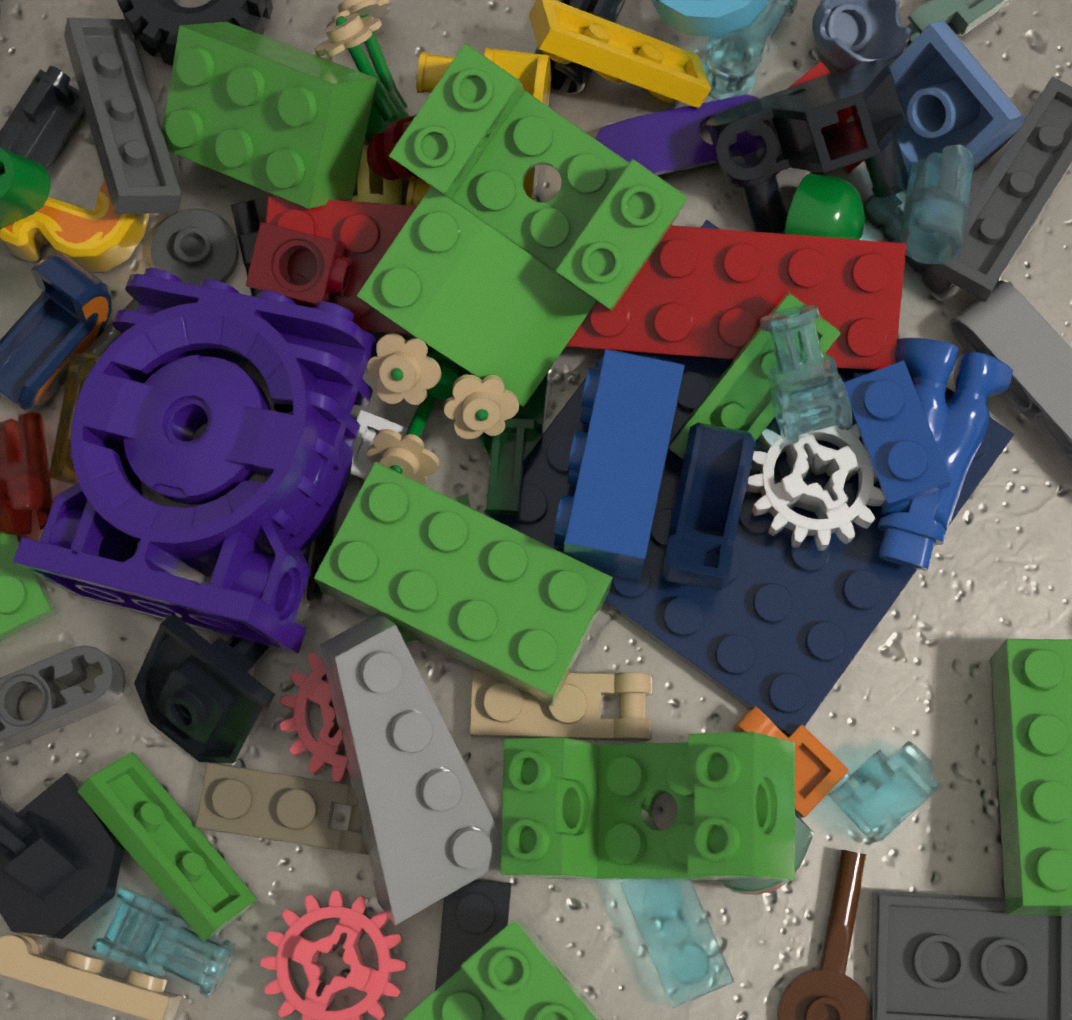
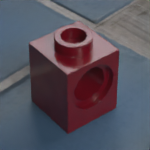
M261 222L245 286L277 292L287 297L313 304L320 301L332 303L333 295L341 297L344 295L350 276L352 259L343 257L346 246L344 243ZM301 248H308L317 258L318 271L309 283L298 285L288 274V260L295 251Z

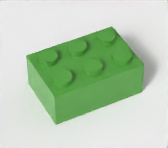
M229 22L179 25L162 128L163 136L169 152L305 208L311 209L325 206L328 199L349 201L352 200L377 78Z

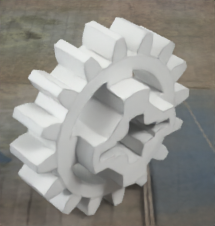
M808 407L803 423L799 425L787 413L781 417L779 422L780 436L768 429L762 432L759 442L767 453L754 451L751 467L760 471V474L749 477L746 491L761 493L762 497L754 504L752 512L754 516L764 515L768 512L772 514L774 519L768 531L772 536L781 532L784 527L792 530V547L798 548L806 535L814 536L815 544L819 551L826 550L832 533H836L837 537L844 544H847L855 537L852 522L867 529L875 520V516L866 505L881 506L885 501L881 489L873 486L878 481L866 449L859 440L860 434L856 424L849 430L841 427L842 411L835 409L827 422H819L815 407ZM816 440L830 442L841 449L835 450L819 445ZM785 450L787 454L786 461L791 468L790 474L782 478L781 482L775 484V463ZM809 467L815 475L826 472L830 477L824 487V491L818 483H812L807 486L803 481ZM858 474L857 496L854 503L848 507L846 503L848 498L843 487L846 481L853 475ZM799 507L815 512L818 519L804 517L791 509Z

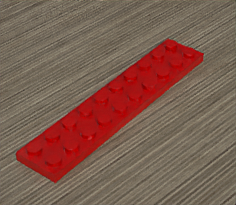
M268 195L267 224L346 244L343 257L352 259L350 276L344 295L342 297L333 295L332 303L350 310L354 314L352 322L357 324L362 330L411 334L357 297V295L417 206L328 199L325 206L308 209L279 196ZM671 225L613 311L597 301L567 346L735 359L778 302L789 291L841 332L815 366L879 370L896 363L894 354L898 341L906 243ZM301 248L290 256L287 265L290 278L296 284L304 285L316 276L318 261L310 249ZM290 298L296 305L315 308L316 306L313 303Z

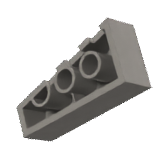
M377 613L321 643L320 648L338 727L342 732L348 760L346 762L348 773L356 794L362 821L363 839L372 865L377 901L394 925H397L500 866L502 836L396 624Z

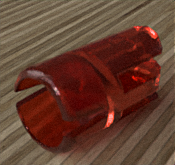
M33 411L18 416V421L9 419L0 422V532L9 535L31 534L32 510L37 512L39 527L42 530L45 527L53 505L45 422L40 413Z

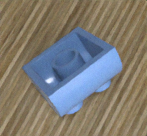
M945 21L930 23L890 66L906 120L905 125L901 128V132L897 134L908 176H910L911 180L928 200L948 191L981 167L1015 135L1025 120L1023 114Z

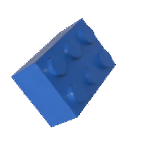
M605 349L601 370L589 367L581 406L583 408L580 422L590 424L588 433L575 431L568 462L569 474L567 484L576 485L575 496L562 494L554 528V534H556L554 546L564 548V554L609 576L640 582L685 365Z

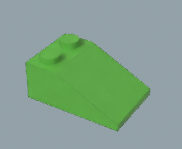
M433 186L429 188L357 295V297L409 333L423 340L426 344L481 380L489 375H496L502 378L504 390L513 392L518 397L519 404L523 407L527 404L597 302L594 298Z

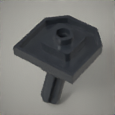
M171 614L160 624L134 682L149 722L198 762L235 763L246 752L275 697L272 691L254 678L255 666L273 647L232 636L227 642L222 638H218L211 644L175 614Z
M69 773L64 774L19 812L15 811L0 798V914L9 929L20 935L63 939L115 896L124 850L112 832L77 792L81 785L76 777Z

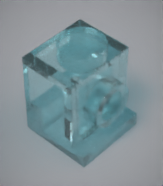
M907 741L889 757L879 749L851 774L859 783L857 787L853 789L847 782H844L828 795L872 843L883 841L940 786L930 776L935 771L932 762L916 745Z

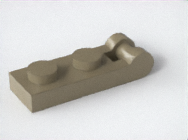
M207 762L196 828L369 855L363 839L362 821L355 790L352 785ZM334 804L352 806L348 831L330 828Z

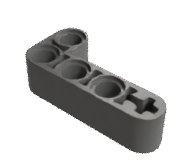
M82 645L1 677L0 753L101 712L117 703L124 693L126 684L125 673L119 662L96 647ZM90 665L103 672L94 678L96 689L92 692L76 685L87 679L85 668ZM54 679L63 683L69 688L61 691L60 688L55 684ZM31 688H39L43 696L41 710L33 718L21 720L17 711L19 698L25 691Z

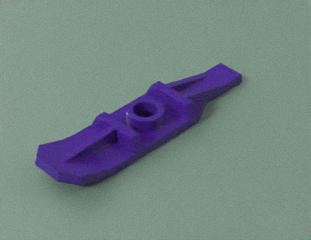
M745 94L702 103L700 108L686 106L641 115L602 127L595 139L630 163L634 159L655 175L718 163L713 144L704 141L700 134L703 129L707 128V121L725 110L759 98ZM749 131L737 134V142L730 145L729 148L733 151H741L742 154L751 153L755 150V145L761 142L762 136H751Z

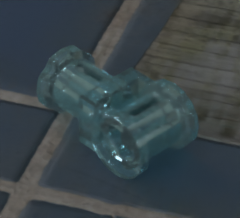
M769 0L768 5L749 26L721 37H711L705 50L706 62L703 69L711 87L708 95L712 99L720 100L745 94L749 95L752 92L756 80V71L767 54L769 42L783 17H789L793 14L798 6L797 0ZM730 63H734L731 69L727 68Z
M815 304L783 309L760 318L762 330L770 333L777 366L769 368L768 372L772 385L771 400L780 434L786 445L798 443L799 435L834 425L840 430L851 428L853 424L849 398L844 383L837 371L835 359L825 353L822 354L815 326V320L820 317L818 305Z
M121 886L117 895L121 900L120 906L104 938H96L92 949L113 961L140 972H148L157 977L166 976L167 972L199 986L200 995L210 999L227 972L233 958L236 943L227 939L221 944L211 939L203 942L194 931L188 929V923L182 916L175 914L174 909L144 894ZM182 950L202 959L204 964L183 955Z

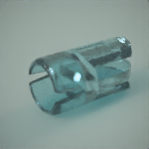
M960 144L946 146L943 148L942 153L933 152L924 156L918 162H911L900 243H906V255L917 262L932 265L944 264L951 240L952 259L957 258L964 249L974 174V158L968 148Z

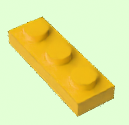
M536 0L528 14L538 49L558 63L569 64L572 61L595 70L601 77L610 82L621 84L626 81L645 88L656 98L667 103H674L677 100L700 108L711 91L700 58L695 53L556 0Z

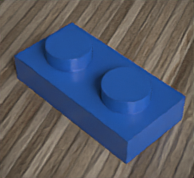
M904 360L842 383V390L888 509L951 486L950 476Z

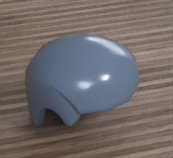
M821 0L812 22V30L817 48L838 70L874 60H887L891 63L903 52L911 37V29L903 27L901 24L899 0Z

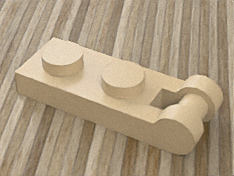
M472 670L470 736L479 738L565 737L575 740L650 741L652 740V720L645 719L646 696L652 695L653 675L634 672L616 674L569 673L553 706L481 670ZM601 696H620V718L600 719Z
M5 935L0 937V975L146 1020H174L181 996L164 991L168 981L164 977L129 968L125 979L102 972L105 960L99 957L66 949L64 958L60 959L44 954L42 944L33 936Z

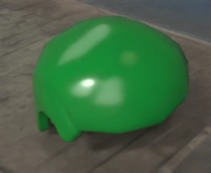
M807 174L801 180L793 196L786 218L784 234L861 240L866 218L863 202L858 190L845 179L834 176Z

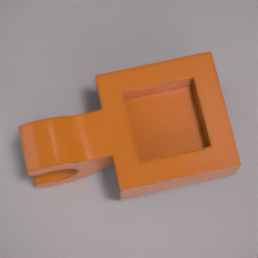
M756 706L753 709H749L733 726L736 732H757L795 742V813L800 818H805L850 771L803 725H799L787 737Z

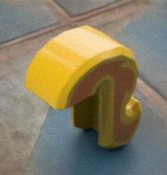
M104 178L93 211L48 197L43 207L36 213L0 229V241L13 255L29 262L38 261L41 257L40 247L48 243L57 254L69 256L89 272H107L130 258L145 234L149 213L115 214Z

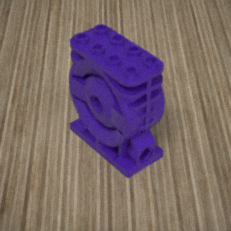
M146 268L144 275H130L125 287L127 293L139 303L137 311L124 309L117 311L112 325L122 335L105 349L104 353L95 363L77 399L71 425L70 443L74 471L79 483L55 497L40 541L21 537L13 562L78 597L167 619L171 614H175L189 626L299 654L306 628L295 622V618L311 572L301 551L312 543L327 526L340 505L347 488L353 460V439L357 438L360 424L350 414L353 405L363 406L370 403L373 390L362 378L365 369L367 370L368 361L377 355L376 338L352 322L354 314L350 310L334 303L320 301L316 303L315 308L296 305L289 297L269 290H259L257 297L239 294L232 286L217 280L202 279L199 286L184 283L179 277L157 268ZM251 361L264 377L271 399L277 404L293 405V415L272 411L268 399L259 384L235 363ZM207 423L204 433L194 440L197 430ZM254 474L269 477L266 483L248 481ZM141 481L169 500L183 504L202 505L195 507H169L154 503L142 496ZM138 542H139V545H138L136 554L134 555L135 550H136V547H137V544H138ZM205 576L211 577L209 584L203 583Z

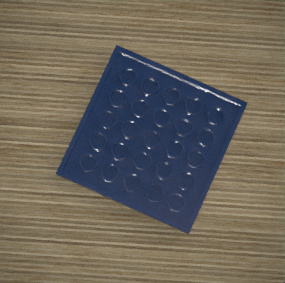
M707 219L700 227L720 229ZM613 350L685 365L669 442L734 360ZM604 354L594 366L595 369L601 370ZM815 366L766 429L774 431L780 436L779 422L783 415L788 413L799 425L803 423L807 408L815 407L819 422H827L835 409L842 411L841 427L849 430L856 423L842 390V383L876 370ZM586 378L543 433L542 443L523 466L519 515L486 513V509L484 510V515L564 553V548L554 546L556 535L554 534V528L562 494L575 496L576 485L567 484L569 474L568 462L575 431L588 433L590 424L580 422L583 408L581 402ZM948 387L945 390L946 404L953 400L955 393ZM989 417V426L984 440L966 476L949 525L1015 435L991 417ZM759 436L755 441L754 451L767 453L759 442ZM816 440L819 445L835 450L841 449L830 442ZM668 448L640 582L613 577L610 592L604 604L747 709H753L755 706L759 708L788 737L799 725L805 727L918 569L878 557L885 532L878 528L879 519L883 517L880 515L881 506L866 505L875 516V520L867 529L852 522L855 537L851 542L844 544L837 537L836 533H832L826 550L819 551L815 544L814 536L806 535L800 546L795 548L791 546L792 530L784 527L781 532L774 536L768 533L774 519L772 514L768 512L764 515L754 516L752 512L754 504L762 497V494L746 491L733 545L731 575L727 587L720 591L668 582L662 576V567L683 465V459ZM785 450L775 463V484L781 482L782 478L790 474L791 468L786 461L787 454ZM751 467L749 477L760 474V471ZM809 467L803 481L807 486L812 483H818L824 491V487L830 477L826 472L815 475ZM858 474L853 475L846 481L843 487L848 498L846 502L848 507L854 503L857 496ZM875 483L873 485L874 487L880 488L879 483ZM799 507L791 509L804 517L818 519L815 512Z

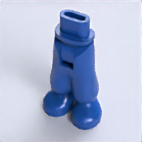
M901 338L897 341V348L894 354L896 363L904 360L908 372L913 378L912 382L950 476L951 486L889 509L886 501H884L881 505L880 513L883 517L879 519L878 528L885 532L878 557L910 568L927 571L934 546L945 544L946 530L955 511L966 476L986 435L990 417L987 399L989 396H997L1009 388L1013 369L997 358L979 352H967L957 359L959 349L951 343L924 338ZM955 365L953 381L956 391L953 400L946 404V384Z

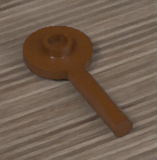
M841 849L819 969L809 970L798 975L787 985L779 1000L777 1020H871V1008L866 994L852 978L845 975L867 858L866 854Z

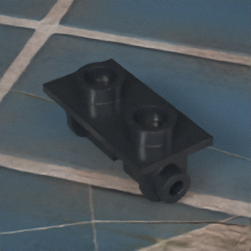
M49 66L46 72L41 69L38 71L0 130L1 148L37 161L46 170L49 169L85 112L80 91L69 85L71 78L66 73L54 66Z

